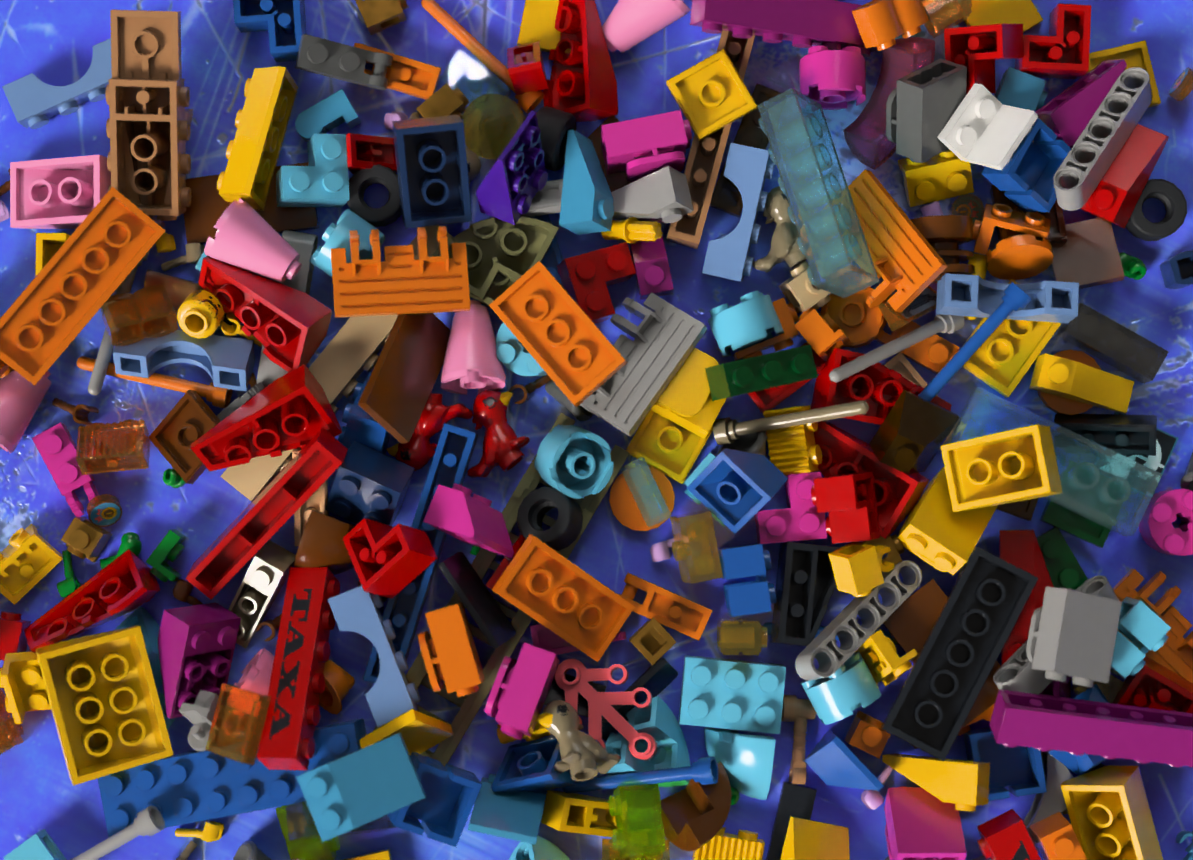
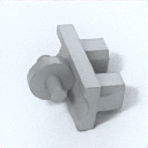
M200 690L193 704L183 702L179 709V712L193 724L187 739L188 744L196 751H205L213 747L217 736H223L228 742L234 743L238 735L231 728L237 713L225 705H220L221 698L215 693Z

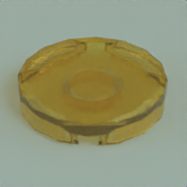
M483 94L476 98L465 109L462 118L464 119L465 144L477 156L489 160H497L526 119L521 107L511 98L500 94Z

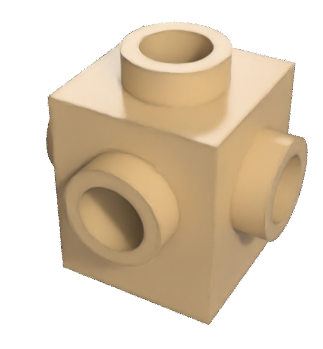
M806 261L801 262L789 271L792 276L778 286L789 303L793 304L796 313L807 311L811 307L817 310L831 300L829 294L837 289L833 282V273L825 264H821L820 261L810 264Z

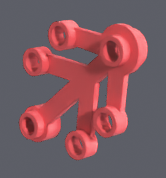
M577 659L562 661L557 667L555 681L565 691V702L569 703L577 713L578 694L580 693L588 701V735L599 741L600 745L606 749L605 742L602 739L603 716L629 742L630 753L635 758L640 760L652 758L657 751L655 738L648 733H639L612 706L635 705L638 708H646L652 702L651 692L643 687L636 688L633 691L597 692L588 682L610 681L616 685L624 684L629 676L626 667L621 664H614L609 668H586ZM617 668H621L624 673L623 678L615 681L612 677V672ZM574 669L577 673L576 679L569 682L565 677L566 672ZM643 691L647 694V701L644 704H638L636 695ZM641 739L646 740L648 743V748L645 752H639L636 748L637 742Z

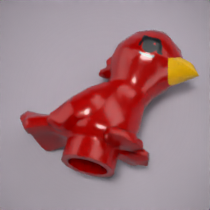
M488 389L480 392L474 399L472 423H476V430L484 426L486 431L483 440V456L477 465L467 471L469 477L486 478L490 471L498 465L504 472H507L525 457L520 449L530 442V438L526 436L517 438L516 433L507 423L506 418L507 407L514 393L508 391L501 393L497 390Z
M430 393L410 441L407 443L399 442L386 450L396 460L414 467V471L422 469L434 456V449L437 447L435 443L430 444V438L442 430L444 423L447 424L453 418L471 419L473 416L472 410L463 403L449 406L442 405V394Z

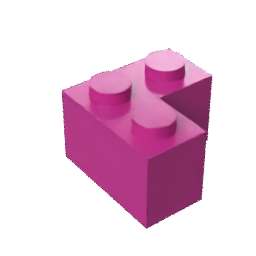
M821 472L785 475L789 478L785 482L787 508L762 510L755 514L757 543L769 544L827 539L825 512L817 513V505L813 504L811 498V488L814 485V479L822 478Z

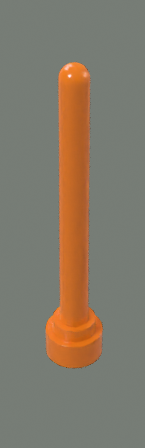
M435 0L421 1L422 7L515 93L506 66ZM539 90L515 95V98L518 100L517 104L528 114L540 104L545 94Z
M81 356L77 359L76 364L80 369L93 372L96 359ZM109 362L106 375L183 393H186L188 390H194L199 396L205 397L208 402H212V406L223 409L230 404L233 392L231 389L214 387L213 382L207 385L155 372L149 378L116 374L115 365Z

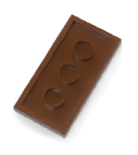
M308 162L283 166H308ZM276 166L264 210H254L279 234L283 233L284 230L302 231L319 228L316 207H277L276 173L281 166ZM220 174L186 179V187L191 188V205L186 207V212L184 213L187 244H206L208 237L214 240L216 238L215 235L218 229L214 226L231 204V202L225 201L219 195L217 181Z
M433 313L398 314L358 402V405L400 443L410 441L444 363L451 330Z
M934 579L909 596L883 623L905 654L915 649L919 655L948 599ZM918 655L911 660L913 664L915 663ZM997 660L962 727L966 726L996 702L999 689L993 680V676L1001 667Z

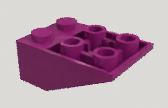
M216 602L165 609L163 611L157 641L166 714L170 719L182 717L183 715L179 712L182 703L193 704L200 690L217 694L221 698L219 704L223 705L241 617Z

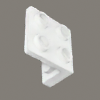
M974 83L937 138L961 161L1002 170L1010 162L1013 153L1024 137L1030 133L1032 125L1038 118V114L1032 110L1003 105L982 84Z

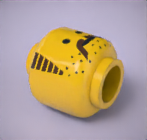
M197 290L189 294L179 307L177 313L178 324L183 332L197 339L207 338L214 334L225 317V312L219 300L206 290Z

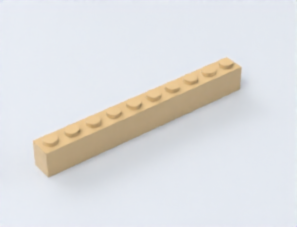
M439 225L425 227L428 237V257H431L439 247L437 242ZM447 232V238L453 237ZM416 236L409 245H413L414 260H419ZM398 315L350 317L308 368L322 386L334 414L339 409L335 405L343 395L348 398L354 392L358 383L356 379L364 370L367 372L371 371L376 365L379 358L377 354L385 345ZM293 449L283 451L282 455L271 458L269 454L251 458L249 463L228 467L220 477L252 502L292 460Z

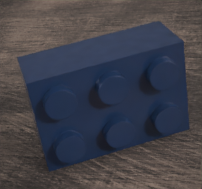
M459 114L392 121L401 216L405 228L471 222L472 213L464 122Z

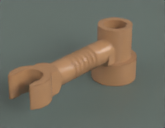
M784 695L781 721L794 722L789 782L805 785L806 762L804 760L806 754L807 719L814 720L816 711L809 699H797L796 695Z

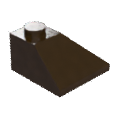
M904 389L869 445L879 461L906 474L925 472L960 417Z

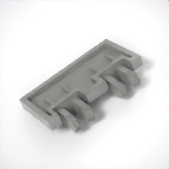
M652 292L643 303L644 306L628 297L622 302L627 311L643 319L639 326L618 314H614L610 319L611 323L635 338L632 341L621 334L613 345L628 363L596 390L597 393L595 395L591 394L580 404L586 410L630 437L707 331L704 323Z

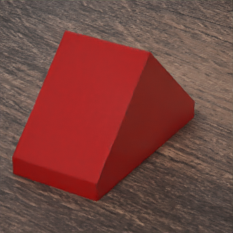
M539 41L507 48L508 72L516 96L525 92L548 89Z
M354 133L346 134L347 162L352 174L359 169L373 168V165H382L397 173L394 138Z

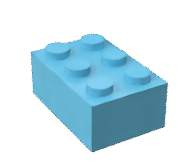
M684 655L678 717L679 724L780 734L786 666L782 664Z

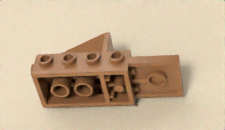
M110 10L112 78L109 79L105 92L110 117L106 123L107 137L110 138L107 168L111 172V185H109L108 191L111 187H114L146 215L157 216V220H177V216L185 213L186 207L191 205V188L186 187V174H190L191 157L190 154H186L185 146L187 140L189 141L190 125L193 117V109H185L190 104L189 87H185L184 79H182L181 11Z

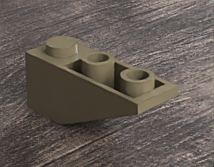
M271 540L254 556L228 609L241 617L236 643L244 648H247L256 633L257 626L265 618L289 575L290 567H293L295 562V554Z

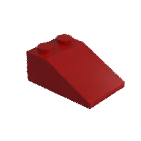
M1137 124L1094 192L1080 210L1125 229L1169 137Z

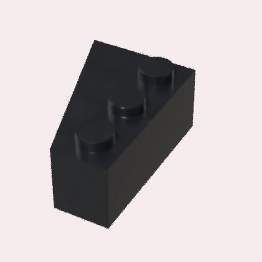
M796 542L780 544L775 589L776 603H774L770 643L808 646L814 640L827 611L830 598L834 589L837 588L829 553L839 549L838 547Z

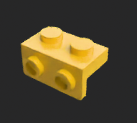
M950 149L937 154L923 163L912 162L907 157L898 160V166L903 172L907 203L910 207L974 192L970 163L961 161Z

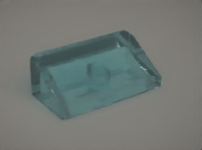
M461 49L456 52L440 77L441 80L453 89L458 87L469 102L490 118L495 115L512 94L511 89Z
M640 457L623 466L621 472L646 525L650 527L670 518L669 508L645 458Z

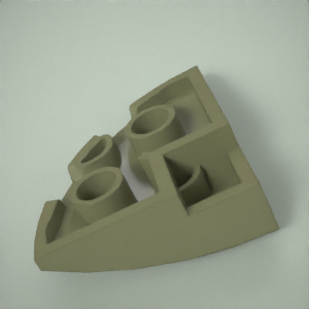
M522 216L515 225L497 218L485 219L471 224L468 229L455 237L448 238L449 258H451V243L466 242L470 297L492 309L489 305L538 261L543 262L559 227L538 219ZM439 247L431 257L439 256Z

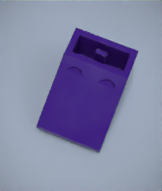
M535 111L529 113L476 190L481 213L513 225L517 223L522 214H526L529 211L532 199L538 190H542L545 187L548 179L544 162V150H542L540 139L541 130L538 127Z

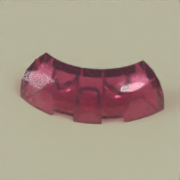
M921 37L895 39L897 44L883 50L882 66L875 90L861 114L843 130L846 143L852 154L869 168L877 169L896 152V143L889 141L886 136L887 99L890 93L897 88L898 79L934 62V40Z

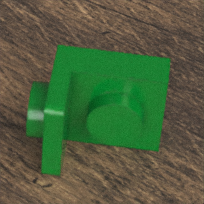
M177 529L169 530L146 561L152 566L150 572L163 582H167L168 579L172 582L178 581L182 576L167 564L169 560L174 562L185 549L182 542L186 539V536Z

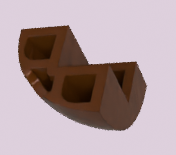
M312 510L299 543L294 567H328L333 575L354 568L342 538L356 525L346 523L320 511Z
M721 762L717 763L718 782L716 784L702 785L700 782H695L694 779H691L685 789L658 801L650 814L653 822L663 835L682 850L695 851L707 844L720 831L728 817L731 805V787L728 775Z

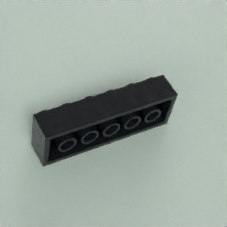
M976 546L881 728L944 761L1039 578Z

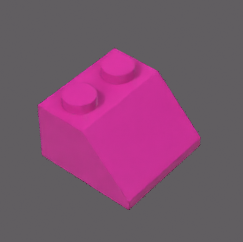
M456 483L453 484L452 488L438 484L423 522L464 543L512 558L514 550L503 514L490 507L492 501L477 494H473V497H471L473 492L471 489Z

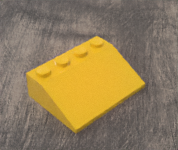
M140 625L69 639L35 649L67 771L73 785L174 755Z

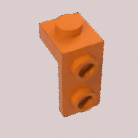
M986 204L981 221L975 219L973 223V239L975 240L973 252L986 255L995 226L1041 238H1048L1051 220L1037 212L1023 213L1012 210L1011 207L1005 204Z
M784 297L773 301V306L784 333L736 352L733 355L735 361L763 355L761 351L773 346L777 352L793 345L792 339L799 335L798 330L794 326L795 322L799 320L793 304H786Z

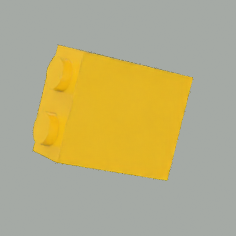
M694 348L653 405L651 411L705 439L727 399L712 401L705 368L719 365L718 361L703 351Z
M942 467L929 482L920 500L911 510L897 538L904 548L937 570L954 575L968 561L998 505L953 512L945 468Z

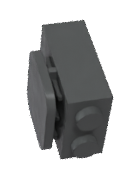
M940 58L897 80V88L890 93L886 104V136L889 141L896 143V154L910 158L912 162L923 163L937 154L949 150L937 137L966 96V66Z

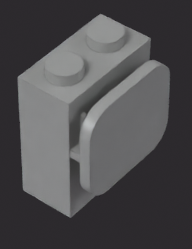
M1046 587L1043 606L1037 608L1032 615L1026 647L1027 658L1032 663V669L1046 671L1045 678L1066 682V676L1073 677L1072 684L1093 688L1094 681L1108 683L1122 601L1071 589Z

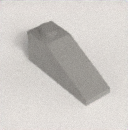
M669 165L611 192L614 199V215L612 219L626 220L629 217H634L639 221L674 223L679 221L683 215L694 211L686 175Z

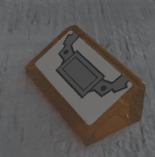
M928 286L903 312H896L887 302L892 295L878 305L893 332L936 310L937 291Z

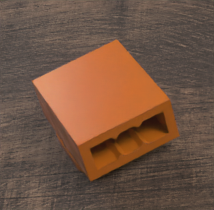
M459 602L425 613L431 636L428 631H424L418 634V640L433 691L442 690L445 682L447 692L452 693L456 691L457 697L477 692L479 684L485 680L463 603Z

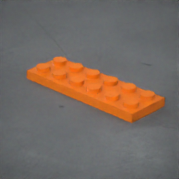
M111 187L0 318V359L35 386L166 230L114 187Z

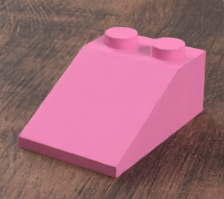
M88 155L10 162V227L16 229H76L108 192L109 185H111V172L107 168V157Z

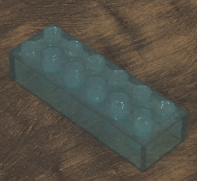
M790 88L757 105L761 115L759 125L763 133L768 137L771 146L768 148L769 156L773 163L777 165L780 174L778 184L782 192L787 196L789 202L787 212L789 218L797 227L799 234L797 243L801 252L806 256L809 265L807 275L811 283L815 287L843 298L879 283L821 104Z
M978 386L971 391L959 416L960 418L947 444L1036 424L1050 426L1063 493L1043 498L1125 537L1135 534L1163 475Z

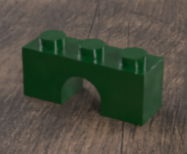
M811 344L705 368L712 401L818 377Z

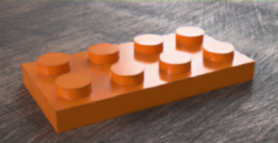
M540 261L489 305L576 407L628 363Z
M529 534L492 589L493 592L596 662H599L635 608L634 605L532 534Z

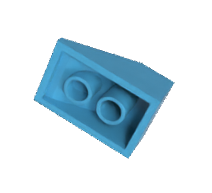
M401 733L296 777L322 842L426 797Z
M489 774L488 778L482 777L480 781L482 786L474 803L468 830L536 845L547 791L493 792L491 786L496 774Z

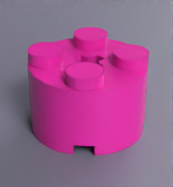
M826 46L810 47L808 55H805L799 61L800 102L804 105L806 100L810 101L811 108L821 110L847 108V102L856 100V106L862 104L866 100L865 57L861 55V48L848 46L841 50H828Z
M1172 489L1154 494L1152 498L1146 501L1138 521L1143 540L1148 546L1162 554L1172 556L1192 555L1193 491L1188 489ZM1177 517H1180L1181 523L1179 528H1174L1172 522H1175Z

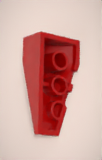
M559 0L555 28L561 32V37L556 50L551 49L549 54V60L553 61L550 80H547L548 89H543L545 94L543 98L544 107L548 106L571 113L576 118V122L597 121L617 115V81L595 0ZM567 48L571 49L570 54L565 53Z
M209 256L203 258L198 284L219 300L224 312H232L244 324L241 330L248 337L253 334L264 345L265 349L262 352L287 372H291L303 364L307 365L327 335L333 310L305 292Z
M834 348L816 379L811 409L866 401L869 405L867 413L843 418L882 425L904 389L918 396L924 388L907 380L900 373L887 368L879 362L842 381L832 382L829 378V373L833 369L864 355L863 353ZM935 396L931 400L932 403L951 411V404L940 397Z
M303 364L273 381L194 441L190 448L209 471L249 463L251 458L269 454L272 458L281 456L283 451L296 448L303 449L322 427L333 437L341 434L342 429L322 386L306 365Z
M828 421L818 422L817 431H814L815 445L818 444L822 452V462L818 464L819 471L824 477L873 471L880 536L887 539L914 508L930 480L919 473L906 474L880 462L868 443Z
M1033 529L999 530L1000 558L1039 578L1001 650L1002 665L1028 640L1032 615L1037 608L1043 606L1046 587H1054Z
M128 549L24 629L29 649L35 653L37 648L64 641L136 610L143 603L150 601L161 590L156 577L150 572L151 569Z

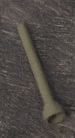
M856 401L738 422L736 419L732 420L729 417L716 419L713 423V433L718 445L732 444L735 442V439L740 438V435L865 414L869 410V405L866 401Z

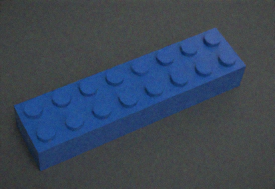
M364 718L314 727L315 752L314 756L309 759L308 770H269L257 759L260 738L215 746L205 751L194 750L178 753L98 778L108 837L133 824L138 812L150 805L155 806L164 818L165 828L306 802L296 777L361 749L359 740L367 735Z

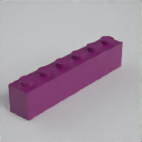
M692 0L690 25L702 27V32L718 34L725 30L731 31L732 36L736 38H752L753 35L762 36V41L767 43H782V40L792 41V46L798 48H810L812 45L826 46L828 50H841L844 47L856 46L861 48V55L864 57H870L871 52L877 51V47L865 48L852 14V10L861 6L858 4L835 0Z
M1000 689L998 691L990 721V727L996 743L1007 747H1033L1040 751H1066L1073 755H1099L1111 760L1123 758L1144 764L1156 762L1177 768L1183 766L1193 767V713Z

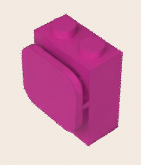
M681 110L601 125V147L607 175L626 171L627 181L634 182L668 165L681 172L684 169L686 149L690 148L689 140L692 139L689 120H683Z
M524 642L516 665L512 658L504 657L484 710L488 716L495 718V721L501 726L500 731H503L504 734L522 740L523 734L529 737L532 736L537 723L536 719L540 715L560 662L555 653Z
M888 787L884 811L886 817L885 835L890 860H965L967 851L959 810H955L956 804L942 802L921 787Z

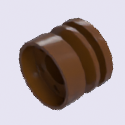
M939 215L910 219L948 265L931 284H936L937 281H940L945 273L975 275L974 265L959 263L974 258V252L959 249V245L973 240L972 217Z

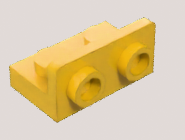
M30 524L26 529H18L9 539L10 544L0 553V593L14 605L63 560L62 554L38 534L37 528L33 524Z
M881 630L872 634L855 651L860 652L876 683L878 684L882 681L885 686L913 666L910 661L918 655L917 651L913 649L899 657L893 641L885 636Z
M36 652L6 653L3 667L0 668V688H4L6 693L5 705L7 712L12 713L15 724H23L25 712L50 710L51 707Z

